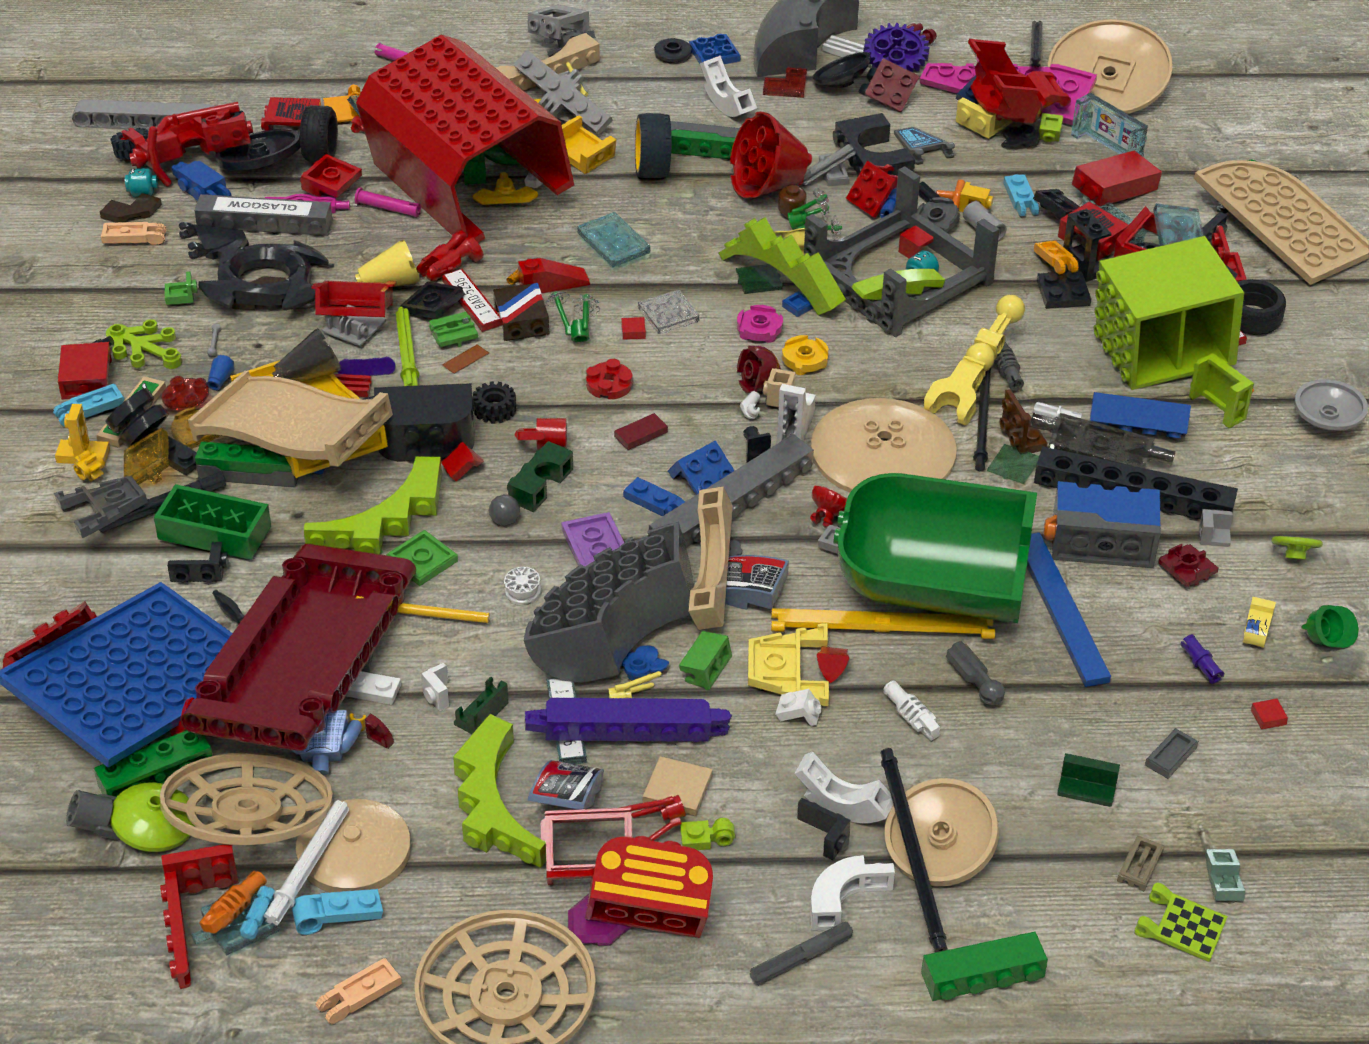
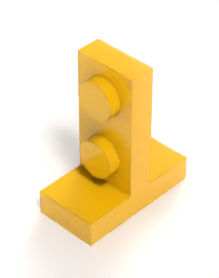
M72 404L69 413H66L64 418L65 428L69 430L68 440H60L55 454L56 463L75 464L77 461L74 458L86 450H89L90 454L97 452L104 460V463H106L110 451L109 442L89 441L82 404Z

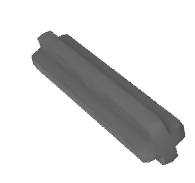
M847 144L807 169L802 185H808L856 154L854 147L851 144Z

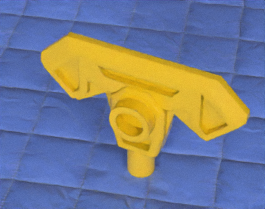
M502 172L500 173V179L497 180L494 192L482 188L473 195V200L482 205L527 203L537 198L538 192L528 186L516 191L512 180L508 178V174Z

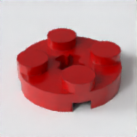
M609 359L607 362L596 364L586 370V388L590 394L600 398V395L608 396V399L624 397L630 392L631 385H633L631 370L625 365L620 364L618 359Z

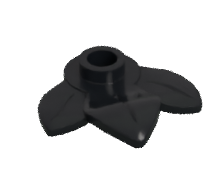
M1021 125L1019 128L1015 126L1007 127L1002 130V134L1007 139L1002 142L1001 146L1018 147L1023 145L1025 147H1032L1038 144L1040 133L1031 125Z

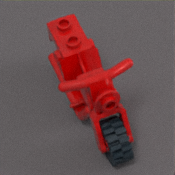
M233 102L164 117L157 127L151 126L149 131L145 128H128V131L122 130V133H116L117 135H113L110 140L116 158L124 159L126 157V159H130L132 166H136L137 169L147 164L153 169V172L164 186L169 187L172 184L171 179L161 168L160 163L181 158L186 153L185 148L200 145L201 150L210 155V151L222 152L226 148L251 143L250 134L254 132L251 120L247 121L245 113L242 110L240 111L239 103Z

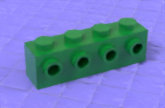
M187 730L136 750L110 767L104 764L94 767L97 785L102 794L117 797L125 789L137 784H164L167 778L175 771L197 760L211 757L212 751L204 735Z

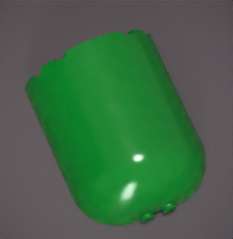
M885 473L867 478L852 489L848 495L845 510L839 511L837 526L841 527L840 529H835L833 544H838V559L841 571L854 590L863 597L878 603L1018 624L1037 492L903 473Z

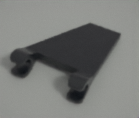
M188 222L179 223L180 230L186 229L179 232L181 238H189L195 233L199 238L200 243L190 242L188 244L189 250H194L188 252L191 259L199 258L216 247L246 237L243 230L195 225Z

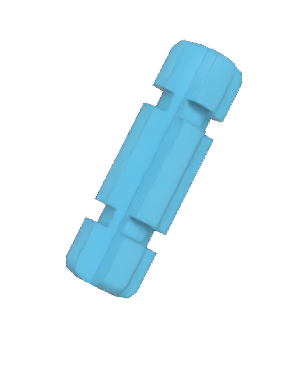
M267 886L260 887L256 895L258 898L254 899L246 916L247 920L243 922L240 928V934L243 938L253 940L259 931L257 928L264 921V914L269 908L268 905L274 900L273 894L275 890Z

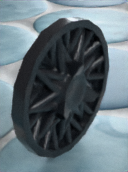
M667 38L656 43L654 53L663 61L679 62L690 57L692 48L687 41Z

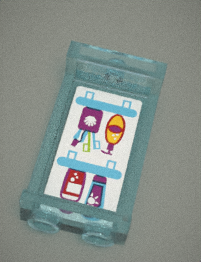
M1088 93L1076 100L1071 136L1078 139L1086 134L1118 154L1135 150L1144 157L1148 125L1092 93Z

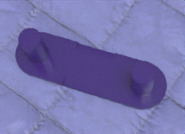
M388 356L372 359H343L337 364L336 369L338 374L387 375L394 372L396 364Z

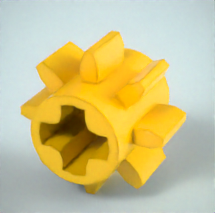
M86 450L74 458L77 463L73 465V468L80 479L85 480L88 478L92 482L104 474L101 469L105 467V463L97 452L90 454L89 450Z

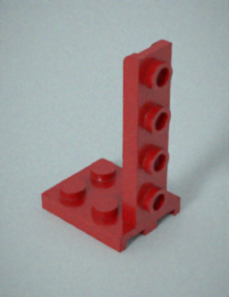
M229 844L161 855L165 876V884L160 885L163 903L168 902V909L163 910L165 927H171V935H166L168 952H174L175 960L169 961L171 978L178 979L180 989L188 988L191 985L180 894L187 892L197 893L204 889L216 887L226 888L239 883L233 847Z

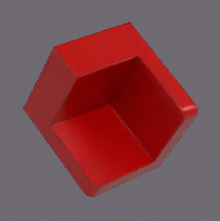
M915 225L900 234L898 252L910 259L916 253L922 251L923 247L932 243L934 237Z

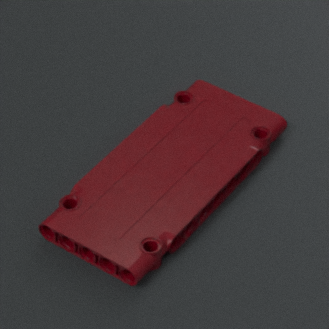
M314 544L301 545L293 558L283 562L282 577L273 576L206 670L203 681L196 685L197 698L191 702L181 716L182 726L189 732L296 751L305 750L314 735L325 729V717L329 712L335 713L395 618L399 605L404 602V591L416 574L417 569L414 563L409 559Z

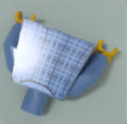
M337 710L335 713L329 712L325 717V729L314 735L305 750H292L293 753L301 755L303 762H312L313 769L319 771L322 775L329 774V761L342 760L343 753L350 750L360 732L365 730L366 715H363L361 719H355L354 713H351L349 722L347 710Z

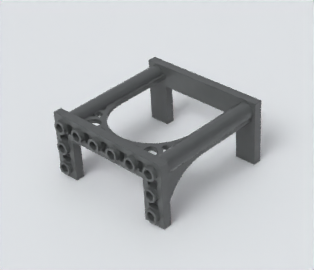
M905 166L898 170L895 211L847 237L837 240L827 239L828 224L815 215L807 216L805 221L804 254L809 253L811 256L819 252L846 299L845 302L895 338L902 334V327L906 323L981 282L986 287L993 284L1000 230L984 218L979 220L976 226L974 251L917 213L920 176ZM915 225L934 237L933 242L927 245L929 248L963 270L946 279L943 288L932 287L922 292V294L908 296L906 294L907 279L891 268L884 272L882 300L862 299L852 289V285L858 282L851 269L854 259L866 249ZM836 268H842V269H845V271H842V272H841V271H839V270L836 269Z

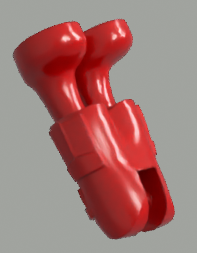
M458 230L452 234L451 239L446 244L437 246L429 255L425 256L418 264L416 270L421 276L434 282L441 278L442 275L459 268L462 263L461 258L468 256L472 261L476 262L480 261L484 254L481 246L472 236L467 237L464 231Z

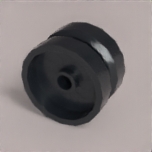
M147 388L141 389L125 400L105 421L113 432L123 430L120 440L128 449L137 445L142 436L150 435V431L158 428L169 416V413L161 404L149 408L154 401V396Z

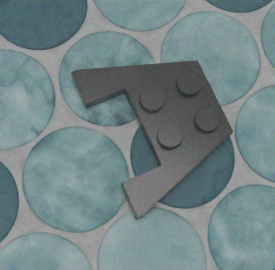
M132 476L99 482L100 487L87 490L85 486L75 488V493L64 495L63 491L55 492L54 496L62 510L88 501L96 513L74 521L76 530L82 538H85L148 503L145 492Z

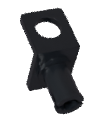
M749 426L743 431V436L747 440V463L771 448L770 433L759 434L758 428L755 426Z

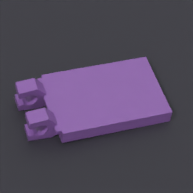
M610 512L561 522L562 532L578 566H587L595 561L593 556L609 547L613 551L624 543Z

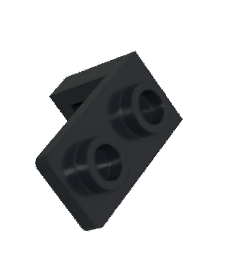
M212 542L209 560H169L167 567L170 581L222 582L224 567H228L229 563L228 552L223 551L222 542Z
M801 798L798 802V820L828 833L824 838L823 856L833 861L839 852L845 851L849 843L851 820L839 813L823 808L815 802Z

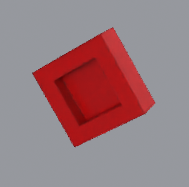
M644 317L621 318L623 340L646 339Z
M1278 699L1252 703L1251 712L1261 730L1287 725L1288 717Z

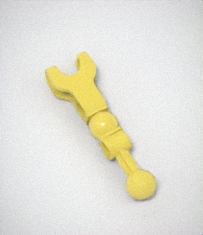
M1006 295L998 300L996 306L998 317L991 328L980 329L974 344L967 349L965 356L950 377L933 382L924 398V409L936 413L942 406H955L957 408V423L969 424L976 413L975 392L985 377V371L993 366L994 360L1003 349L1005 343V335L1003 333L1010 323H1016L1024 316L1026 309L1021 298L1016 295Z

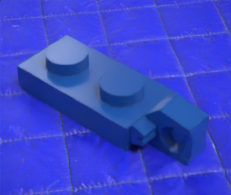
M639 477L623 490V497L660 516L666 515L685 503L679 496Z

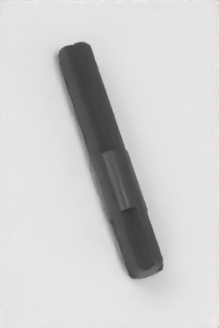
M842 922L751 968L750 977L755 984L759 985L850 939L853 929L848 922Z

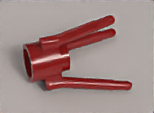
M679 795L619 807H631V811L641 810L633 812L631 814L632 818L660 812L663 821H670L649 836L652 841H655L673 827L681 825L680 818L686 816Z

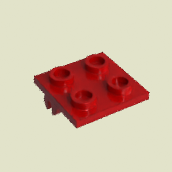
M867 160L846 199L876 218L892 189L897 188L898 176L887 173L889 170L894 171V168L889 164L877 166Z

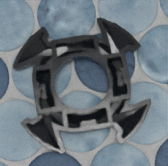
M245 237L216 247L205 255L206 258L211 260L220 259L217 273L218 280L199 281L198 287L205 296L228 308L234 304V299H236V304L282 305V310L287 311L304 306L315 300V289H311L313 284H310V263L329 265V261L321 252L299 241L293 240L294 244H254L245 247L247 244V238ZM256 267H274L283 270L289 275L284 281L270 284L250 283L240 278L242 273Z

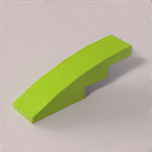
M935 269L895 271L907 279V294H922L924 286L943 288L945 279ZM884 274L856 282L852 285V289L862 299L882 300Z

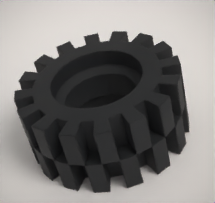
M492 381L490 385L483 383L482 388L478 386L476 391L473 392L474 415H477V419L481 420L483 418L485 423L491 420V424H495V421L503 423V419L508 421L510 416L513 417L515 415L516 394L512 387L509 388L508 384L505 383L502 386V382L499 381L497 384H494V381Z

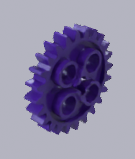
M888 23L887 28L880 25V30L874 28L873 34L868 33V38H865L863 52L870 53L872 68H878L881 60L886 59L910 72L914 70L920 71V66L924 67L925 61H928L929 41H925V35L920 36V30L914 32L913 26L908 29L906 24L899 27V24L896 23L895 27H892Z

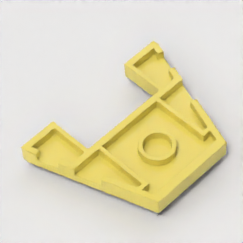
M827 623L818 624L817 628L806 630L805 627L796 629V633L783 636L780 632L749 639L748 685L778 694L810 689L822 706H828L829 681L800 680V647H827Z

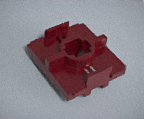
M1179 544L1169 549L1168 554L1161 556L1158 564L1185 587L1192 584L1196 586L1201 580L1207 581L1209 576L1218 573L1219 569L1206 557L1205 550L1199 552L1191 544L1183 547L1182 544Z

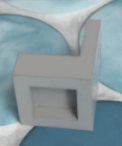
M1202 509L1199 524L1200 545L1230 546V527L1233 518L1231 511Z

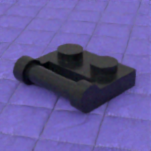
M1059 189L1038 190L1033 197L1034 200L1040 203L1042 208L1055 213V217L1058 219L1065 217L1080 207L1064 196V193Z

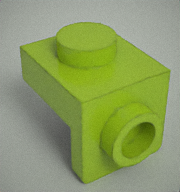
M1042 113L1039 139L1046 142H1059L1063 115Z

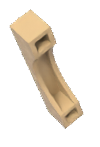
M587 33L569 39L567 44L558 53L542 60V62L557 74L569 71L566 66L567 62L571 64L573 69L578 70L600 61V44ZM514 66L496 67L523 91L537 86Z
M724 486L699 490L698 516L701 535V560L697 582L690 590L689 613L698 630L722 627L724 623L733 508Z

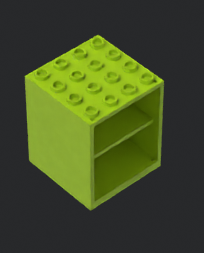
M1205 236L1099 261V271L1096 273L1098 289L1095 291L1097 307L1094 309L1096 325H1094L1093 330L1096 338L1101 340L1104 351L1109 353L1113 366L1117 367L1120 371L1123 382H1127L1131 390L1191 376L1194 373V365L1197 360L1211 353H1214L1230 366L1237 364L1244 291Z

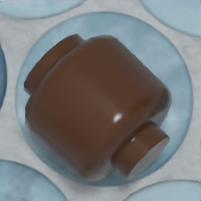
M789 185L781 189L778 200V210L780 213L788 218V213L792 212V209L805 205L807 201L805 190L797 185Z

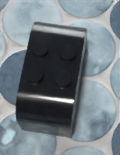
M472 383L374 387V397L380 392L388 394L393 413L383 424L388 447L378 451L384 458L397 462L415 461V457H440L442 459L443 457H448L461 442L473 449L474 414Z

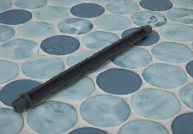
M885 748L880 752L882 757L881 765L885 771L930 936L929 941L933 944L935 953L947 950L945 941L947 937L943 931L898 769V760L894 757L891 748Z

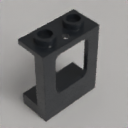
M1088 209L1068 214L1063 245L1077 260L1078 271H1082L1085 282L1097 279L1096 273L1099 271V262L1096 259L1098 242L1100 239L1109 237L1112 234ZM1075 226L1085 235L1086 248L1082 244L1072 247Z

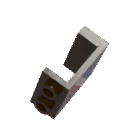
M538 283L493 289L494 309L497 313L499 312L501 317L504 341L550 335L549 316Z

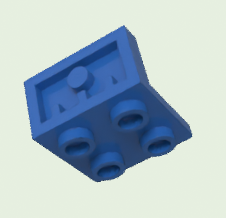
M715 440L678 460L668 470V473L672 479L679 475L682 478L685 477L697 495L699 490L707 489L735 470Z

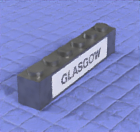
M200 194L194 210L197 225L243 231L328 236L332 223L331 202Z

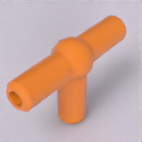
M958 180L955 191L937 190L936 193L941 197L951 199L959 209L960 195L965 186V181Z

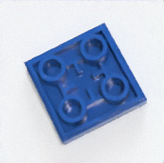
M717 34L708 38L699 37L696 40L689 41L692 53L699 64L721 56L723 64L740 62L741 55L727 34Z

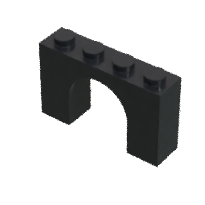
M883 113L835 122V131H833L835 144H838L840 149L847 144H851L856 151V154L849 158L848 161L850 167H853L856 171L857 177L867 160L877 166L891 165L894 171L889 170L887 172L889 175L898 176V170L904 166L914 172L915 159L907 148L889 152H872L864 149L867 146L889 142L890 123Z

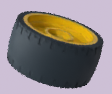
M643 113L637 116L635 131V168L637 177L665 178L669 175L672 137L670 116L667 114Z

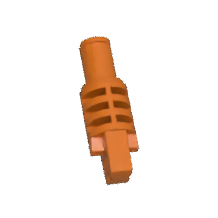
M252 871L241 884L231 886L211 906L210 910L199 922L202 930L215 934L232 923L251 904L253 895L260 887L267 884L265 876L259 871Z

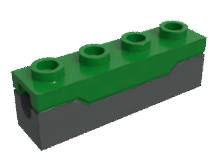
M671 121V153L730 159L733 143L740 128Z
M201 442L195 457L198 477L201 479L221 472L225 477V482L295 488L298 478H295L292 474L291 466L284 455L260 446Z

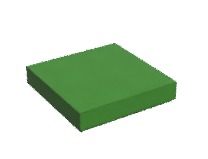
M426 530L421 531L386 554L387 556L406 558L412 561L417 569L412 581L419 586L458 562V554Z

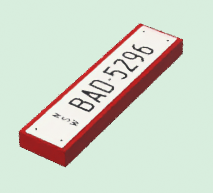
M463 269L442 275V282L444 284L463 288L465 295L458 302L482 332L503 325L500 315Z

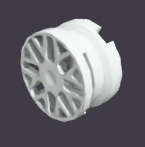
M517 567L506 574L504 579L505 594L511 603L516 605L532 604L540 598V576L537 571L530 567Z

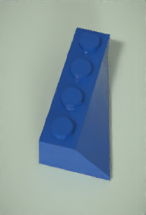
M1094 392L1089 422L1094 423L1096 428L1108 429L1109 425L1118 426V431L1132 432L1133 428L1142 429V434L1156 436L1157 432L1167 433L1166 437L1181 439V435H1186L1188 431L1191 405Z

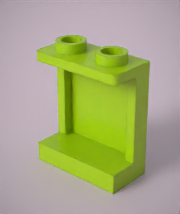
M1211 353L1204 358H1200L1195 363L1189 397L1192 400L1199 396L1207 398L1225 412L1222 424L1231 428L1246 420L1254 383L1214 353Z

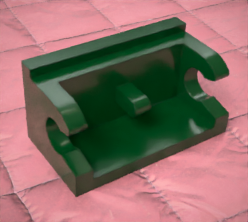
M489 677L485 682L486 689L464 711L462 706L455 711L456 719L454 720V725L473 734L489 714L496 716L508 704L507 683L501 680L496 688L493 685V678Z

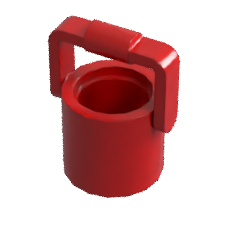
M537 418L536 428H519L515 432V437L517 440H536L537 450L541 449L548 441L567 449L566 418Z

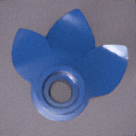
M644 645L638 647L635 652L629 651L621 666L625 667L627 677L630 680H635L651 672L664 671L669 666V661L658 658V649L654 646Z

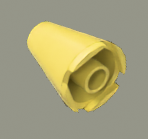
M405 240L397 242L358 268L359 273L355 275L357 282L386 283L387 281H397L395 286L420 282Z

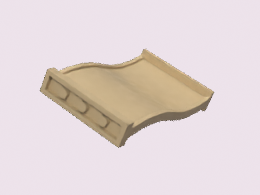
M244 371L188 419L194 441H199L204 435L229 436L294 458L309 460L327 459L331 466L339 467L393 413L387 393L380 392L373 399H352L333 395L304 383L281 377H251L249 371Z

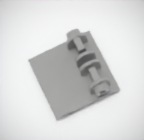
M326 315L325 320L328 321V325L322 329V332L361 346L387 320L382 317Z

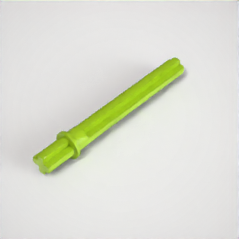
M399 307L395 313L402 363L400 376L404 381V386H418L419 370L416 368L409 310Z

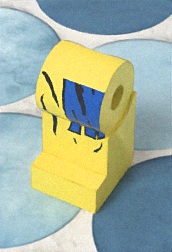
M1252 597L1243 643L1264 648L1276 602Z

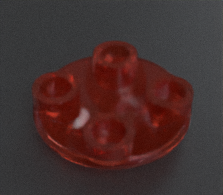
M175 376L171 378L170 385L163 391L162 402L167 408L172 410H190L198 407L208 398L209 387L204 378L184 379L182 376Z

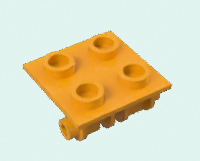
M355 84L351 85L348 88V96L323 98L324 106L332 107L335 111L337 123L352 121L355 116L360 117L356 104L361 93L360 87Z

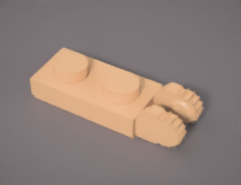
M148 222L104 223L101 241L102 243L111 244L148 242L151 245H159L165 241L166 226L162 223Z
M383 958L335 985L334 989L319 997L316 1007L321 1012H325L329 1008L331 1009L327 1012L325 1018L332 1025L345 1019L349 1012L352 1013L398 987L402 984V980L387 959Z

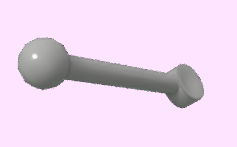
M213 324L211 326L213 335L211 346L207 350L209 356L216 355L215 344L217 334L221 331L220 324Z

